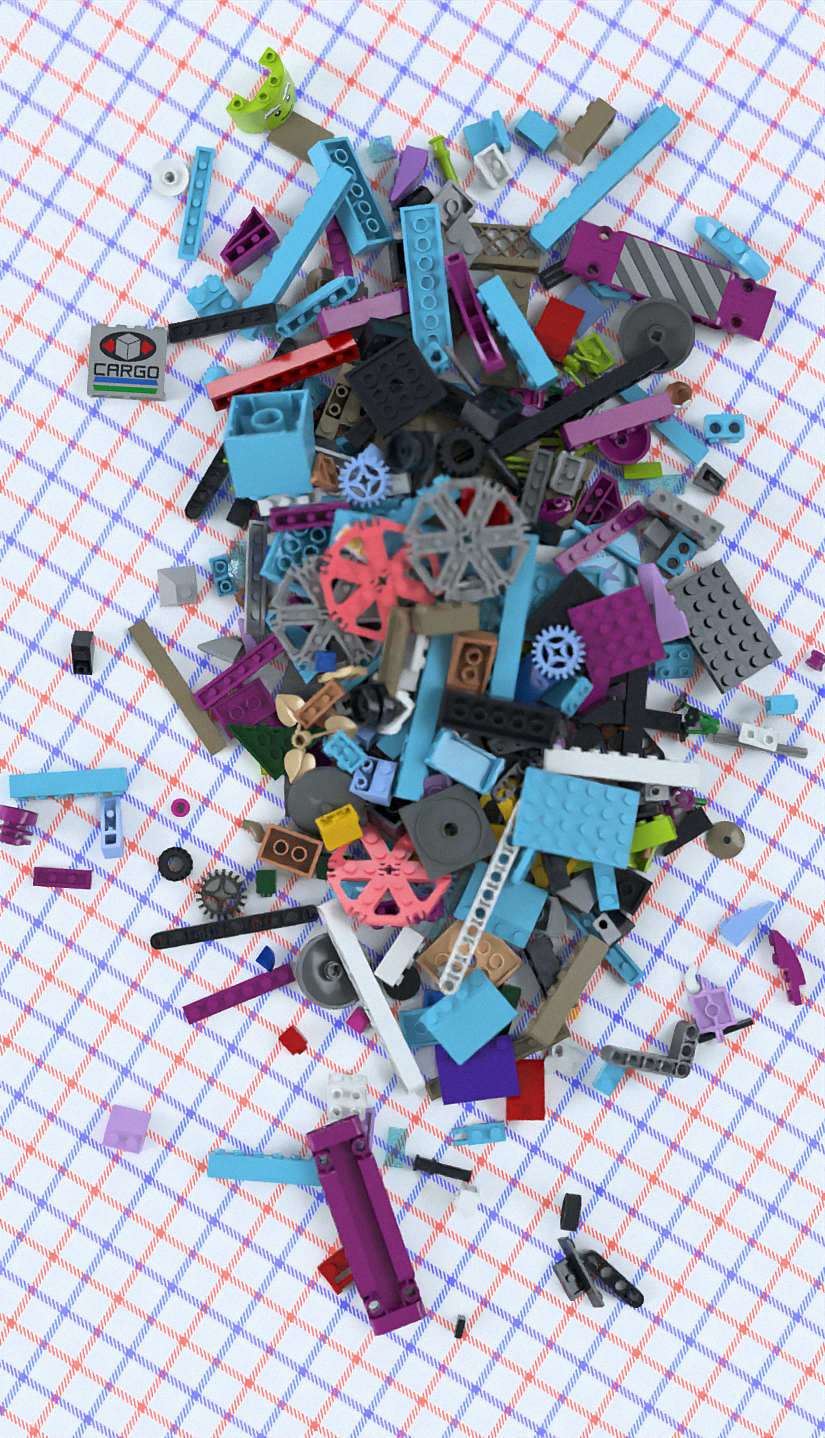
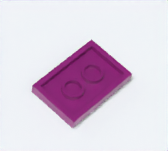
M260 677L210 707L230 740L235 737L225 727L227 724L256 725L277 712L276 702Z

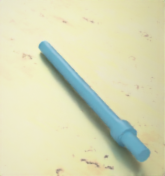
M574 520L571 524L573 528L586 536L592 532L591 529L577 520ZM612 543L605 547L635 568H637V565L643 564ZM663 577L664 581H665L666 584H667L668 579H666L665 577Z

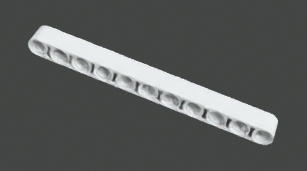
M521 797L514 807L439 980L440 990L447 995L454 994L460 985L519 846H508L506 838L509 835H514V820L518 815ZM502 853L508 856L505 864H501L498 860L499 855ZM494 871L500 874V879L497 882H493L490 878ZM487 889L492 891V897L489 900L483 898V892ZM479 907H482L485 912L481 918L475 916V910ZM473 925L476 927L477 932L474 936H469L467 929ZM462 944H468L469 951L466 954L459 952V947ZM454 962H460V971L453 972L451 970ZM447 980H452L453 987L450 990L443 988V984Z
M333 898L317 906L318 913L400 1085L409 1096L425 1087V1081L340 903L336 898Z

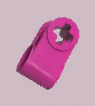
M515 388L510 396L516 393L521 394L523 397L522 403L541 411L545 410L543 402L546 390L536 394L534 390Z

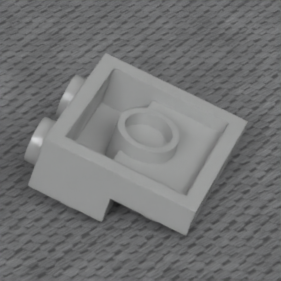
M449 179L429 203L439 204L441 226L447 232L462 212L469 219L475 214V209L478 206L453 179Z

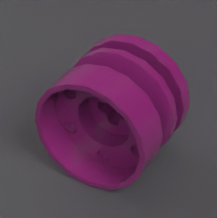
M0 805V819L3 820V824H0V841L15 846H31L32 841L25 839L24 835L33 836L34 833L26 830V826H36L38 813Z

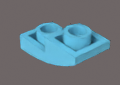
M227 553L210 557L209 563L219 597L237 593Z

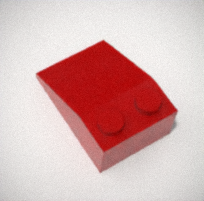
M552 296L533 333L547 357L562 364L586 311Z
M522 1059L517 1061L520 1095L505 1097L506 1121H545L544 1059Z

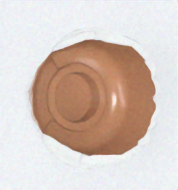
M681 379L668 383L664 389V392L668 391L675 410H684L690 404L693 397L691 387Z

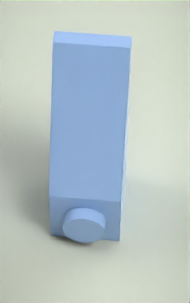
M120 796L100 798L101 850L105 859L124 857V836Z
M768 900L731 915L728 919L725 917L718 924L720 928L717 931L730 943L738 947L775 903Z

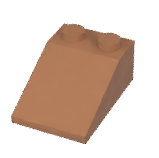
M469 630L454 633L446 685L485 692L498 645L494 632Z

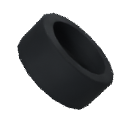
M565 1193L560 1217L561 1230L577 1231L581 1215V1195Z

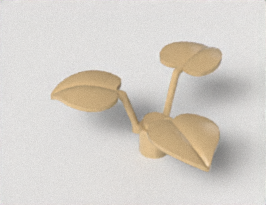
M277 694L276 710L280 721L288 727L296 725L298 721L293 715L305 704V701L297 695ZM340 715L332 716L325 722L327 731L311 735L307 731H300L301 724L298 722L297 730H295L296 734L292 737V743L298 749L290 750L284 759L290 783L293 784L301 774L316 767L314 755L306 753L304 748L311 743L312 739L328 735L329 740L341 729L353 740L358 732L356 724L347 717Z

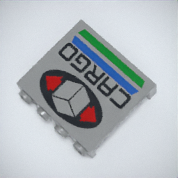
M97 323L96 326H91L87 395L91 398L165 402L164 384L167 338H169L168 330L159 326H155L153 329H146L145 326L141 325L127 328V325L123 324L108 327V324Z
M661 486L657 487L644 506L649 517L659 519L664 526L677 534L679 532L705 551L717 542L726 527Z

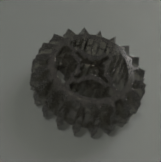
M218 869L214 870L215 876L208 872L207 875L210 879L203 876L201 879L205 884H197L198 887L202 888V891H195L196 894H201V897L196 898V902H203L198 908L201 909L205 906L206 910L203 914L206 915L210 911V919H213L215 914H217V921L221 920L222 915H224L225 920H228L229 913L232 918L236 917L234 910L241 913L242 910L238 906L244 907L246 905L241 899L248 898L247 895H242V892L247 891V888L241 889L240 887L245 882H237L240 877L239 875L232 878V870L228 875H226V869H222L221 875ZM220 879L217 890H207L212 881ZM226 880L235 886L237 893L227 890ZM220 889H222L224 894L231 896L223 897L221 901L220 896L215 895V893H219ZM206 896L213 897L217 901V910L208 903ZM227 899H236L233 907L223 911V906Z

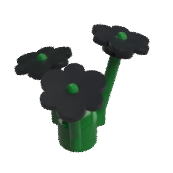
M681 693L673 711H679L684 707L688 708V711L684 716L686 721H681L679 741H685L689 734H702L706 736L709 733L716 734L720 727V720L702 712L699 708L687 704V699L685 698L687 693ZM700 722L702 730H689L690 727H695Z

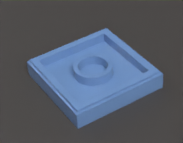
M582 282L563 300L586 311L577 331L580 337L608 310Z

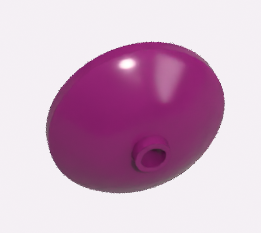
M639 427L631 434L625 435V432H623L615 439H602V442L597 444L596 447L600 454L609 462L621 466L632 465L642 460L649 451L651 445L649 428L642 429V427Z

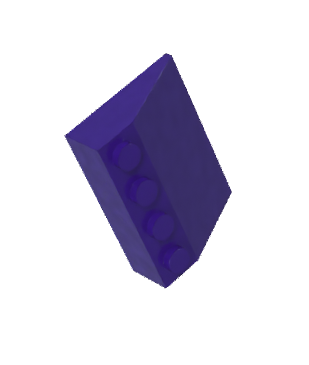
M511 1034L494 1036L461 1066L441 1044L434 1045L443 1105L520 1095L514 1042Z

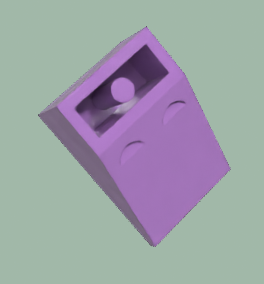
M407 144L405 151L401 150L399 156L400 168L395 170L393 177L394 187H390L388 194V203L391 204V210L409 196L423 181L428 165V150Z

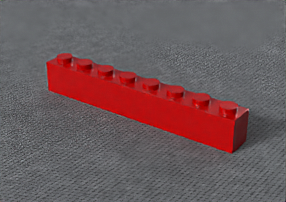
M350 330L209 382L205 386L215 412L230 407L232 396L269 393L295 383L302 377L306 379L343 365L344 362L348 363L359 359L360 356Z

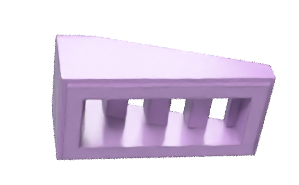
M240 617L237 619L247 654L259 644L253 635H244V619Z

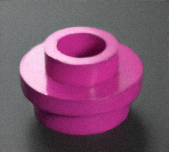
M178 798L171 804V811L176 817H185L190 812V804L186 799ZM179 804H182L184 806V810L182 812L178 811L177 809Z

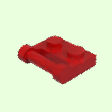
M343 1247L317 1266V1269L337 1295L342 1293V1289L354 1281L352 1273L339 1283L335 1280L337 1276L349 1268Z

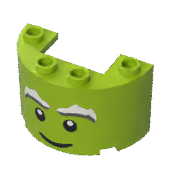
M269 46L258 60V63L272 72L254 99L250 102L242 96L235 94L226 107V111L237 128L250 134H261L262 131L269 129L272 131L279 127L290 116L296 102L294 81L277 52Z

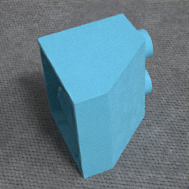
M309 389L232 396L223 442L236 498L249 497L252 500L259 501L266 499L270 495L287 494L290 497L297 498L306 495L308 492H313L314 484L310 483L316 451L313 408Z

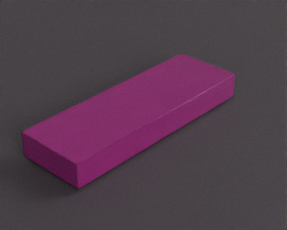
M34 867L33 886L91 890L93 870Z

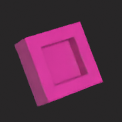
M357 1007L345 1023L361 1035L370 1023L367 1014Z

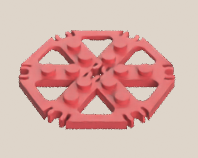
M372 517L373 523L371 526H366L363 519L361 521L363 528L360 529L358 521L325 552V554H329L332 557L323 556L324 560L329 561V565L326 567L320 565V569L327 571V573L320 571L319 573L329 616L334 613L331 617L334 621L337 617H341L342 622L338 626L340 628L344 627V631L384 642L390 606H398L396 595L417 602L428 603V605H432V602L435 604V601L439 600L435 599L437 586L433 589L432 593L423 581L402 576L412 567V564L405 555H412L413 552H404V549L411 548V542H407L389 560L387 559L382 537L383 532L389 529L404 534L407 525L378 517L379 525H377L376 519ZM354 537L362 538L368 565L342 558L340 556L341 549ZM437 553L422 554L419 560L422 557L429 558L433 576L437 578L441 573ZM378 576H387L385 579L386 584L380 583L377 585L379 581ZM333 578H340L360 584L361 586L344 602L337 604L333 598L330 582ZM376 600L382 624L381 629L373 631L357 626L355 623L356 618ZM411 622L409 626L408 636L413 632Z
M366 819L367 826L365 828L360 826L363 836L358 839L362 842L372 861L345 860L342 856L351 844L349 842L338 847L328 863L329 869H335L333 872H327L328 882L347 916L350 913V918L353 919L355 915H360L358 922L367 926H409V922L414 925V916H419L421 920H424L422 912H424L427 918L451 884L452 874L444 875L430 882L421 861H410L415 855L416 850L408 832L400 838L390 852L379 833V829L371 825L368 819ZM388 868H392L393 872H391V875H388L386 872ZM341 881H369L356 900H349L340 885ZM408 882L437 883V887L428 900L421 902L415 896ZM389 891L399 907L400 913L398 915L374 914L375 909Z

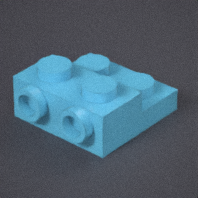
M217 274L206 276L202 281L203 284L200 287H192L187 292L188 296H186L188 302L200 317L234 311L241 307Z

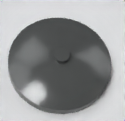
M666 297L643 299L630 307L623 316L618 330L619 347L628 362L658 345L669 359V363L654 374L672 371L683 364L692 352L695 343L693 320L688 311L675 300Z
M331 766L316 767L301 774L293 782L288 793V811L295 825L307 834L322 837L315 819L348 804L352 805L360 821L365 809V799L349 790L354 776L347 771H343L341 768Z
M328 932L312 938L301 950L296 964V978L300 990L310 1002L321 1008L339 1010L352 1006L360 999ZM357 940L372 970L369 953L364 945Z

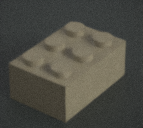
M600 97L588 104L585 115L578 117L572 132L568 130L562 139L564 141L561 144L563 146L561 154L579 167L615 120L617 110Z
M441 600L435 601V605L418 603L416 607L410 608L412 631L422 637L480 629L478 605L468 600H457L451 603Z

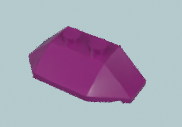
M601 471L577 508L572 522L577 520L583 525L588 526L607 522L620 513L623 508L618 482Z

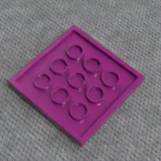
M642 584L567 610L573 630L576 631V637H582L578 643L585 644L580 650L586 652L582 656L592 684L666 658Z

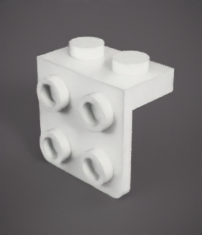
M397 689V695L393 697L394 715L392 721L388 725H378L375 729L376 732L390 735L395 734L401 729L403 721L411 716L416 704L409 698L410 695L405 690Z
M340 1072L329 1074L326 1114L328 1119L341 1120L352 1115H359L360 1121L365 1119L367 1075L360 1073L350 1075Z

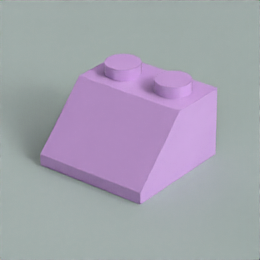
M114 1104L105 1129L102 1145L139 1155L143 1149L152 1113Z

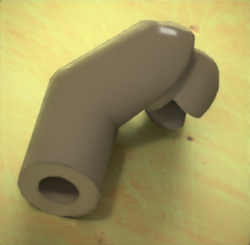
M243 819L241 828L251 830L254 835V841L262 843L265 836L262 825L258 822Z

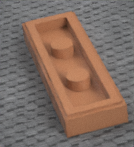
M333 677L294 713L293 717L307 729L336 703L347 690Z

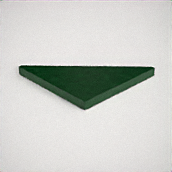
M227 724L225 726L275 781L286 772L284 765L286 754L292 749H298L292 743V737L296 734L295 730H297V727ZM301 727L300 731H307L311 735L327 731L322 728L305 729ZM324 736L312 739L311 743L304 747L306 752Z

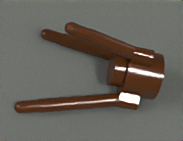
M595 723L596 726L601 727V733L606 737V751H609L610 739L615 737L618 730H628V727L614 726L612 723Z

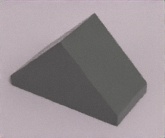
M704 462L692 483L715 496H719L727 479L708 463Z

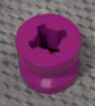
M812 649L809 659H806L805 664L818 672H822L825 655Z

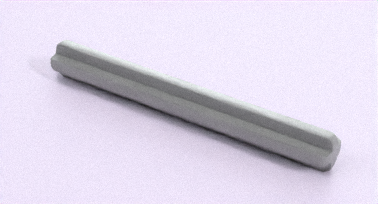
M716 733L713 736L714 743L803 759L808 754V749L778 743L776 751H770L738 741L739 736Z

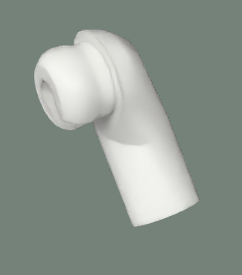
M694 963L690 965L685 973L684 982L690 992L696 993L700 989V984L697 983L695 976L700 967Z

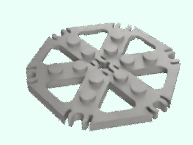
M485 477L439 482L442 490H440L437 484H434L436 493L430 494L426 490L425 494L429 497L428 500L422 493L403 535L412 536L411 538L403 539V542H411V548L404 549V552H413L412 555L405 556L432 593L436 586V596H438L441 590L446 592L445 600L450 597V593H452V597L449 601L496 597L491 589H494L498 595L501 594L498 586L503 584L505 588H509L505 579L512 585L531 544L522 543L523 541L531 540V537L523 536V531L529 530L530 527H521L522 524L528 523V521L503 486H501V490L498 493L496 491L500 487L499 483H496L494 488H489L490 479L488 478L485 480L484 486H482V482ZM475 488L476 496L466 518L463 517L449 497L451 489ZM502 500L514 516V522L510 525L484 527L495 502ZM427 507L433 508L448 531L419 533L416 526L424 509ZM470 533V538L472 539V542H468L464 546V540L462 539V537L467 536ZM514 545L517 548V553L507 571H502L486 548ZM450 551L440 575L437 578H431L419 561L422 554ZM470 560L485 584L479 590L460 591L457 585Z
M352 553L340 554L342 558L349 560L353 555ZM307 555L310 563H308L305 557H302L304 566L298 567L294 562L293 567L296 572L291 569V566L289 567L269 607H277V609H269V613L277 615L275 619H269V623H278L277 625H270L271 629L294 664L297 658L300 657L297 661V666L300 667L302 662H307L306 670L310 671L313 664L312 673L317 672L315 671L316 651H324L332 634H334L347 654L345 661L335 662V671L354 666L353 663L355 662L357 667H362L360 664L361 659H366L370 663V658L367 654H370L374 660L383 642L374 640L371 645H365L357 634L344 631V627L340 628L338 626L342 622V619H338L341 617H337L333 621L329 615L321 614L327 613L328 608H321L327 607L321 578L316 568L318 564L329 563V561L323 559L325 555ZM354 555L352 561L356 562L358 558ZM378 576V580H379V581H378L377 585L380 584V583H382V581L380 580L379 576ZM339 578L332 590L335 603L341 604L357 589L359 584ZM299 580L314 604L286 605L283 603L282 598L291 581ZM374 601L356 618L355 622L378 621L381 624L377 602ZM314 624L304 645L299 649L293 647L284 633L285 626Z

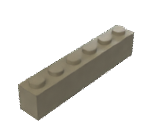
M592 934L583 935L577 943L578 949L576 952L571 953L567 959V962H569L567 967L559 972L557 976L559 980L556 985L553 984L547 992L548 998L545 1002L542 1001L537 1008V1016L532 1018L527 1025L529 1029L526 1034L544 1046L551 1045L610 948Z

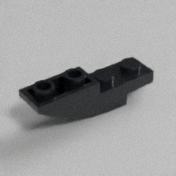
M540 851L544 873H547L551 892L571 887L564 856Z

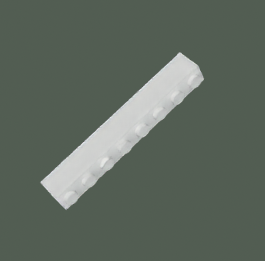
M396 471L386 473L392 474V477L388 478L387 481L392 482L393 485L386 486L391 492H384L385 496L409 493L411 491L412 479L410 473ZM363 477L360 480L361 484H365V487H367L370 478ZM381 481L376 482L372 486V496L379 490ZM314 485L313 492H308L302 497L293 498L287 494L270 495L266 499L259 500L258 506L260 515L266 516L269 515V508L288 506L289 503L294 505L321 502V496L348 497L349 495L341 494L345 490L344 487L335 494ZM352 487V490L357 495L365 497L361 488Z
M554 745L553 751L545 749L543 770L548 772L693 789L700 787L701 765L696 764L695 760H684V763L677 762L676 758H665V761L658 760L657 756L649 755L644 759L638 758V754L627 753L626 757L619 756L620 752L608 751L607 755L600 754V750L589 749V752H581V748L576 747L562 750V746Z

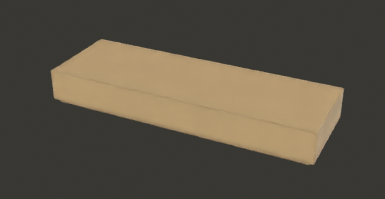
M350 666L335 672L318 675V682L327 684L333 677L338 682L368 675L367 668Z

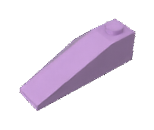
M654 563L637 565L638 582L642 584L648 604H653L654 606L653 619L661 643L688 636L690 630L683 611H679L676 607L674 596H670L666 590V582Z

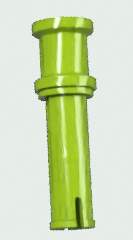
M444 135L431 138L428 144L432 146L435 154L434 159L439 162L446 182L449 179H453L460 186L449 158L450 150H447L444 143Z

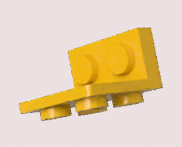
M351 804L315 819L328 851H332L363 836L358 823V815Z

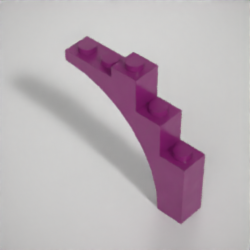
M461 251L443 257L454 299L459 306L464 326L469 333L473 350L479 363H482L487 373L496 372L500 368L506 367L484 317L465 257Z

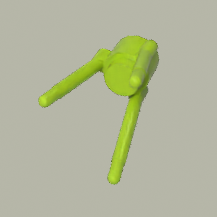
M577 353L568 354L562 363L563 371L568 373L580 388L585 386L573 372L577 373L580 371L594 381L598 379L582 368L583 364L581 361L596 366L599 365L598 362L582 357Z

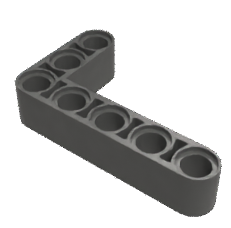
M685 1020L679 1021L674 1029L668 1056L614 1045H605L601 1048L600 1057L603 1061L614 1066L685 1079L691 1071L700 1030L693 1023Z

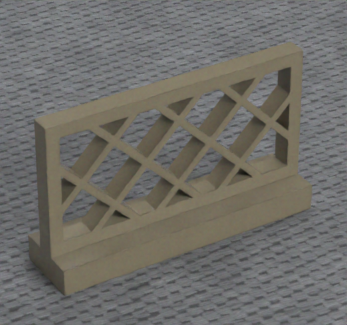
M470 222L472 228L478 229L481 232L477 236L478 239L485 236L490 243L483 248V251L470 266L469 270L494 272V269L538 275L540 249L535 247L525 237L532 227ZM491 230H497L500 233L494 240L487 234ZM510 231H515L519 237L511 241L506 234ZM501 238H504L509 243L504 249H501L496 244ZM521 239L528 245L522 251L515 245ZM494 246L499 253L495 256H490L486 250ZM513 247L518 254L515 257H509L505 252ZM531 248L536 253V259L527 258L524 253Z
M392 605L390 606L377 680L378 682H385L389 695L396 697L410 626L411 609Z

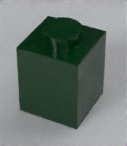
M256 870V894H261V897H272V894L277 893V870Z

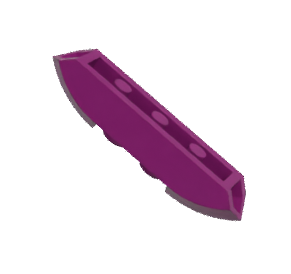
M334 214L325 228L335 279L343 276L354 277L347 239Z

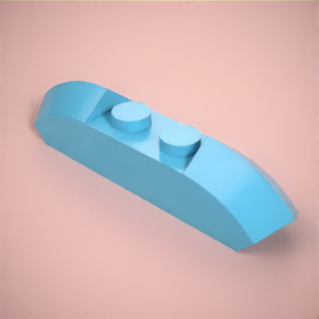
M707 215L696 216L694 230L699 236L754 281H759L768 276L770 266L755 250L716 219Z
M343 276L334 279L297 303L278 320L276 332L286 338L293 337L318 320L317 315L322 312V308L327 306L336 308L339 306L340 303L352 297L358 290L356 277Z

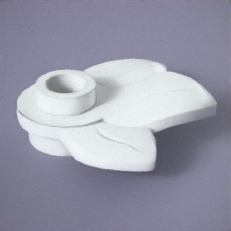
M560 1041L549 1047L550 1054L544 1060V1068L548 1075L558 1070L563 1076L570 1078L573 1072V1063L580 1062L582 1058L577 1049L567 1047L563 1041ZM556 1047H561L562 1052L557 1054L555 1052Z

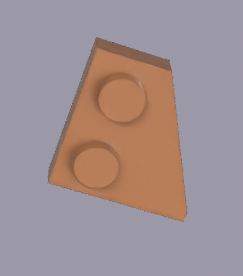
M318 453L314 456L310 483L336 494L342 489L339 487L340 482L333 458Z

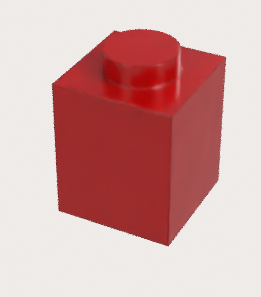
M294 1024L278 1037V1040L293 1056L296 1053L298 1055L302 1054L308 1048L306 1046L308 1040Z

